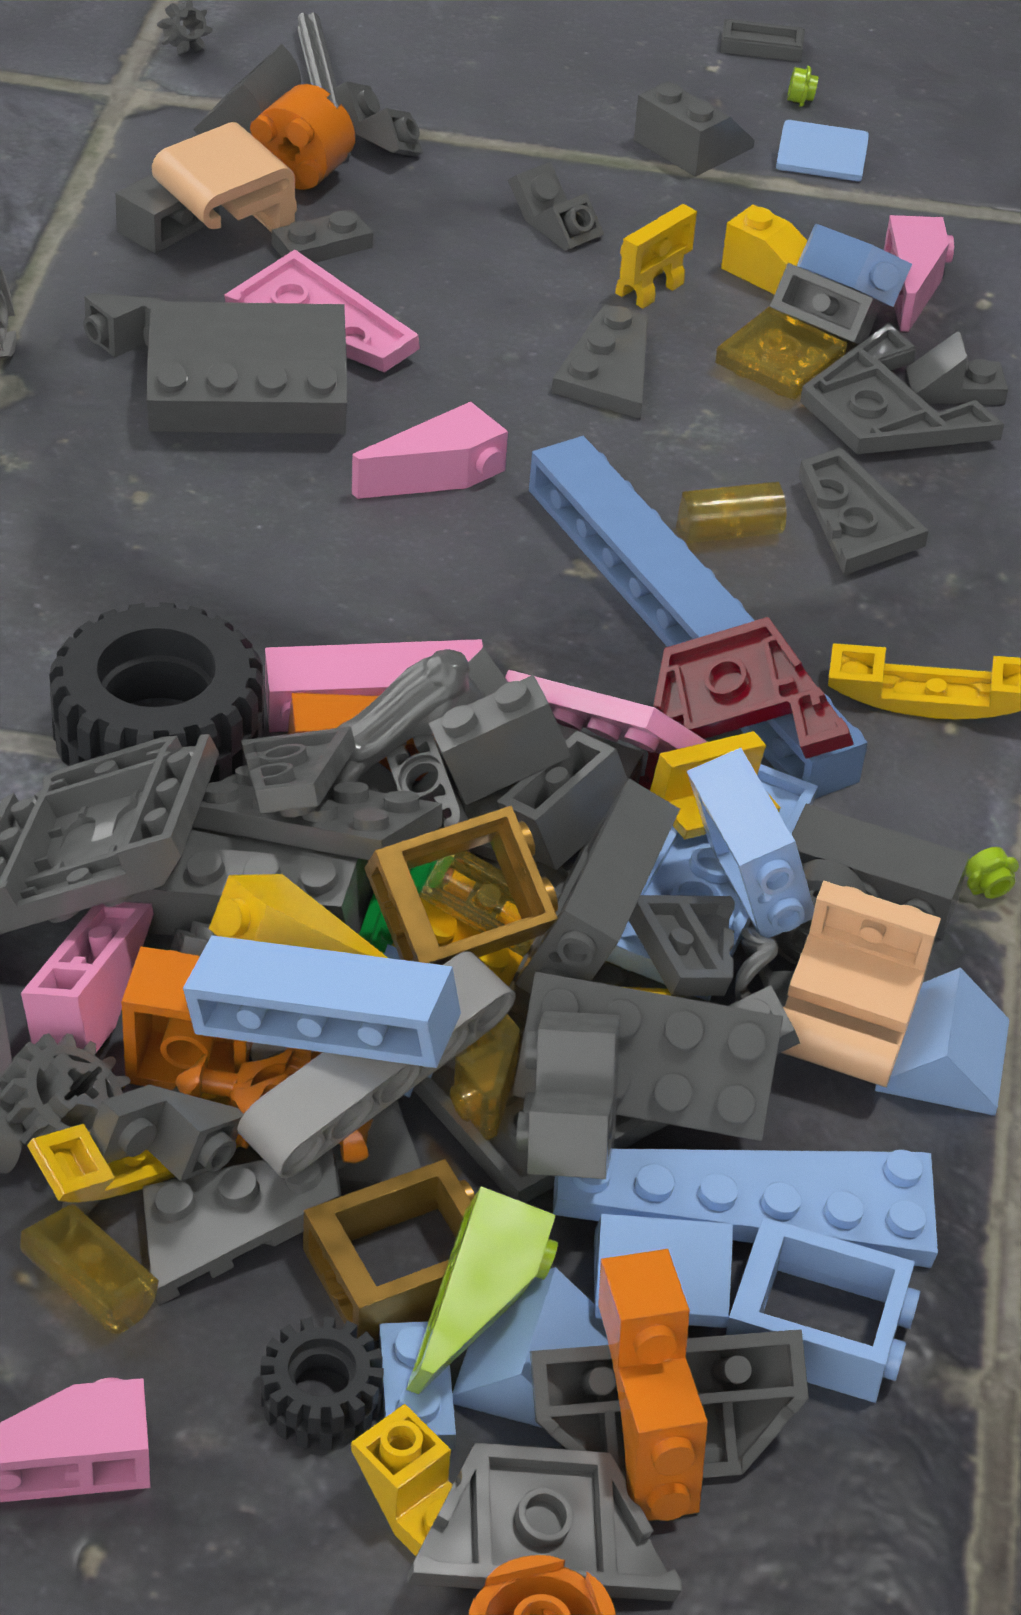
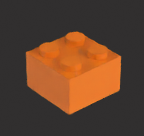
M140 946L121 1001L125 1076L129 1077L131 1081L129 1084L140 1086L153 1085L173 1090L176 1087L175 1081L178 1075L192 1067L203 1054H207L208 1068L233 1073L239 1072L241 1064L249 1062V1054L253 1042L197 1035L194 1032L183 987L200 956L174 950H161Z

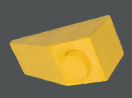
M751 205L727 222L721 269L775 295L787 264L790 263L797 266L808 240L790 221L773 214L769 209Z
M283 874L229 875L209 926V930L221 937L388 958Z

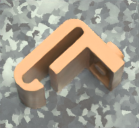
M227 123L164 148L153 160V177L210 229L221 228V216L213 210V208L220 205L237 220L253 215L270 232H272V229L288 226L295 222L297 203L295 200V175L293 171L238 123Z
M823 880L816 899L809 935L789 985L788 999L785 1007H783L797 1033L800 1044L781 1053L887 1088L925 977L941 918L924 913L913 906L892 903L867 895L857 888L839 886Z

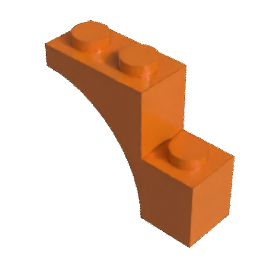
M668 1249L602 1258L600 1264L598 1307L609 1344L619 1397L625 1448L627 1493L631 1500L641 1507L648 1521H669L683 1515L700 1513L708 1421L686 1360L690 1310Z

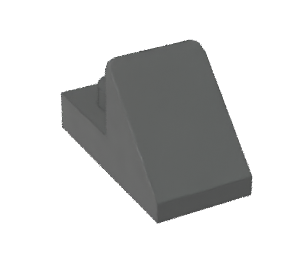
M961 332L952 334L906 367L905 378L907 386L928 404H965L977 400L982 405H1005L1008 387L1001 363L985 359L967 361V352Z

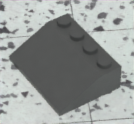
M151 301L147 368L149 432L346 434L347 359L345 304Z
M192 827L182 856L165 884L134 894L125 902L152 904L154 914L147 933L174 936L176 928L190 931L192 921L211 923L229 875L283 874L359 934L374 891L365 871V866L369 860Z

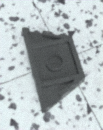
M475 1443L407 1573V1584L481 1589L485 1585L486 1578L498 1566L519 1557L549 1555L565 1560L564 1567L576 1571L585 1578L586 1571L601 1582L611 1598L674 1602L682 1591L681 1579L676 1570L673 1569L667 1572L652 1545L649 1536L654 1530L641 1507L629 1497L626 1490L627 1482L611 1453Z

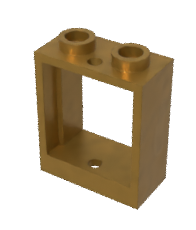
M512 805L375 850L365 866V871L401 960L444 965L453 957L465 951H471L477 957H481L542 936L558 919L555 913L558 911V899L554 887L548 878H541L532 857L535 855V843L532 833L525 822H518ZM490 842L521 920L440 947L409 869Z
M446 1159L304 1210L303 1250L344 1324L347 1320L357 1324V1339L367 1331L374 1341L379 1340V1324L426 1322L430 1319L449 1260L376 1287L351 1241L439 1209L454 1236L457 1237L465 1210L475 1194L466 1180L459 1181Z

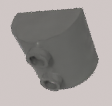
M281 43L238 82L193 130L199 135L227 123L235 122L251 134L250 125L252 121L294 86L301 85V74L291 53Z

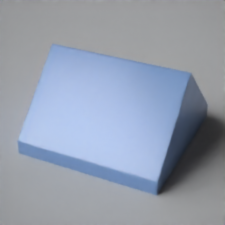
M961 967L923 982L887 1088L876 1084L875 1091L995 1116L998 1108L1009 1018Z
M601 1214L594 1235L595 1318L602 1319L598 1307L600 1264L602 1258L668 1249L690 1310L688 1325L727 1328L730 1307L733 1224Z
M556 1267L549 1270L544 1280L535 1277L522 1296L468 1347L452 1393L453 1404L541 1427L535 1422L530 1351L609 1345L603 1320L595 1318V1304Z

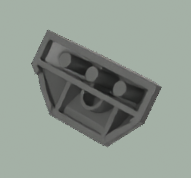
M802 1329L687 1338L686 1360L708 1421L703 1478L743 1475L777 1436L792 1415L796 1414L809 1399ZM609 1345L530 1351L535 1422L566 1450L611 1453L626 1480L621 1411Z

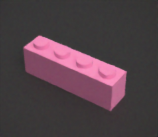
M482 639L265 648V693L269 732L288 731L291 693L380 696L408 667L424 658L432 656L436 651L445 649L455 650L463 653L469 662L483 648Z

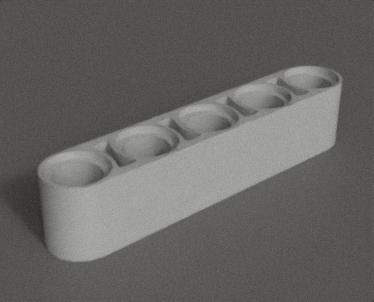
M465 951L456 955L444 965L453 967L461 1014L437 1068L322 1052L253 1103L239 1121L238 1133L281 1178L293 1177L495 1027L513 1006L516 998L515 992L473 952Z

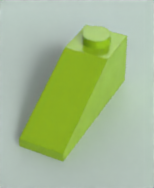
M482 1186L479 1188L465 1210L406 1390L420 1394L522 1296L535 1277L542 1280L546 1278L558 1247L557 1241L549 1239L556 1215Z

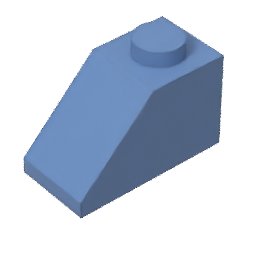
M815 224L797 266L883 302L882 305L894 307L912 263L872 244Z

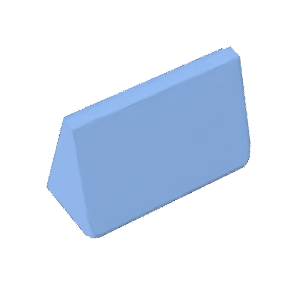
M786 120L783 125L776 169L859 182L862 180L869 133L862 130Z

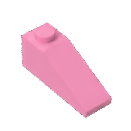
M894 215L889 217L884 251L912 263L894 304L900 332L910 331L941 283L945 263L952 262L954 238L952 235H947L943 217Z
M468 402L354 453L352 457V495L357 499L469 488L505 471L508 431L472 402Z
M123 902L112 907L100 904L93 906L21 992L31 1043L36 1044L44 1034L49 1033L58 1044L68 1033L73 1035L77 1048L83 1049L90 1041L96 1043L97 1053L115 1029L122 1010L121 1001L140 946L144 944L154 914L152 904Z
M104 1378L94 1383L74 1384L0 1422V1502L151 1488L144 1378L129 1380Z

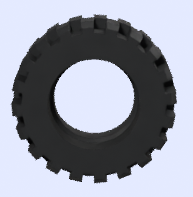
M160 602V607H145V603L129 605L128 610L122 612L112 609L102 613L98 617L97 622L92 623L88 620L73 633V638L68 637L57 651V658L51 664L49 678L53 740L56 741V751L59 757L67 766L160 737L177 736L182 747L196 746L200 735L210 734L219 755L208 783L219 782L235 774V770L238 767L247 765L241 740L262 738V731L264 730V676L259 654L253 649V644L239 629L234 631V627L230 622L218 615L214 618L208 617L204 609L189 606L188 610L176 607L175 603ZM150 698H170L184 701L181 704L166 707H144L130 704Z

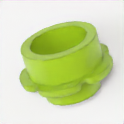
M807 66L806 69L794 67L791 75L787 101L797 102L799 107H803L806 100L813 101L815 97L818 76L811 75L812 69L810 66Z
M990 847L978 852L968 861L965 873L968 878L967 887L973 895L984 893L985 897L989 899L998 898L1006 894L1015 885L1014 873L1019 869L1017 859L1008 857L1000 847Z

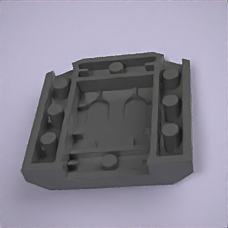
M210 734L200 735L196 746L182 747L177 736L160 737L61 768L43 777L42 790L31 798L18 801L14 793L3 798L0 803V934L46 920L52 923L62 922L73 917L80 910L100 904L107 907L116 906L127 901L134 894L163 886L182 856L219 755Z

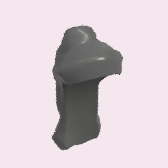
M450 649L436 651L432 656L424 658L408 667L369 706L352 719L338 726L337 728L352 727L356 748L333 784L358 782L371 767L414 736L432 735L433 732L428 723L443 717L447 711L454 707L469 705L486 697L476 682L469 677L470 669L465 655Z

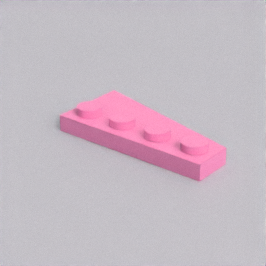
M297 250L288 253L224 294L225 302L345 304L346 357L384 373L420 349L417 333Z
M508 670L505 678L508 682L521 681L531 675ZM535 677L557 723L578 731H581L583 727L605 739L614 742L621 740L659 754L707 742L654 707Z

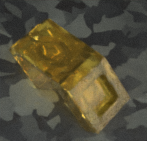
M508 1014L490 1031L465 1048L467 1053L456 1057L454 1086L450 1090L453 1106L461 1119L466 1122L471 1120L485 1140H489L498 1134L517 1068L520 1029Z

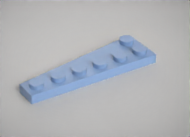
M613 1149L606 1179L555 1176L553 1214L558 1216L599 1221L601 1214L731 1223L733 1224L732 1240L754 1243L762 1218L766 1217L915 1261L914 1266L931 1268L938 1254L931 1153L910 1152L908 1150L873 1152Z

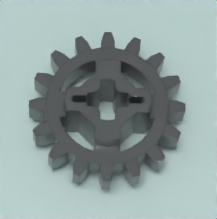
M49 1033L44 1034L36 1044L29 1041L14 1057L13 1062L2 1075V1078L9 1084L0 1093V1100L15 1106L6 1116L7 1122L23 1124L26 1131L22 1134L20 1140L24 1144L29 1143L33 1138L84 1124L88 1132H90L102 1100L123 1094L122 1091L131 1082L128 1076L115 1077L111 1069L114 1067L116 1059L110 1056L101 1061L95 1056L96 1043L90 1041L83 1049L77 1048L73 1035L68 1033L58 1044Z

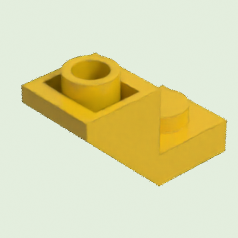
M403 1404L351 1442V1451L394 1535L417 1556L453 1486L449 1481L451 1449L406 1404Z

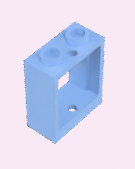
M742 748L688 770L687 774L710 847L757 933L763 937L771 938L782 932L791 931L800 924L812 920L814 906L796 841Z
M763 1217L729 1316L726 1335L802 1329L807 1382L876 1403L883 1377L896 1381L906 1342L894 1339L897 1326L911 1329L921 1292L908 1287L915 1261ZM777 1271L885 1302L874 1345L870 1346L764 1314Z

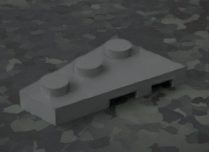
M352 727L241 740L260 813L280 811L283 817H298L314 811L316 806L320 805L356 748Z

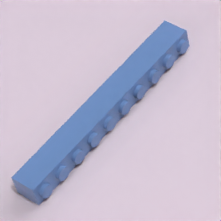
M584 436L532 451L529 492L667 647L755 621L746 612L742 603L737 598H734L716 579L714 573L709 568H706L688 549L685 541L678 538L661 520L658 512L646 504L635 492L631 483L624 480L609 464L606 456L598 452ZM826 694L825 696L829 704L848 726L854 745L805 759L800 748L793 714H787L740 728L743 733L754 731L766 744L763 755L776 770L817 785L818 789L815 799L860 782L867 751V741L864 739L861 731L846 720L834 707L831 699Z

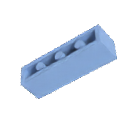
M211 935L183 987L194 1032L197 1035L437 1068L461 1014L452 966Z

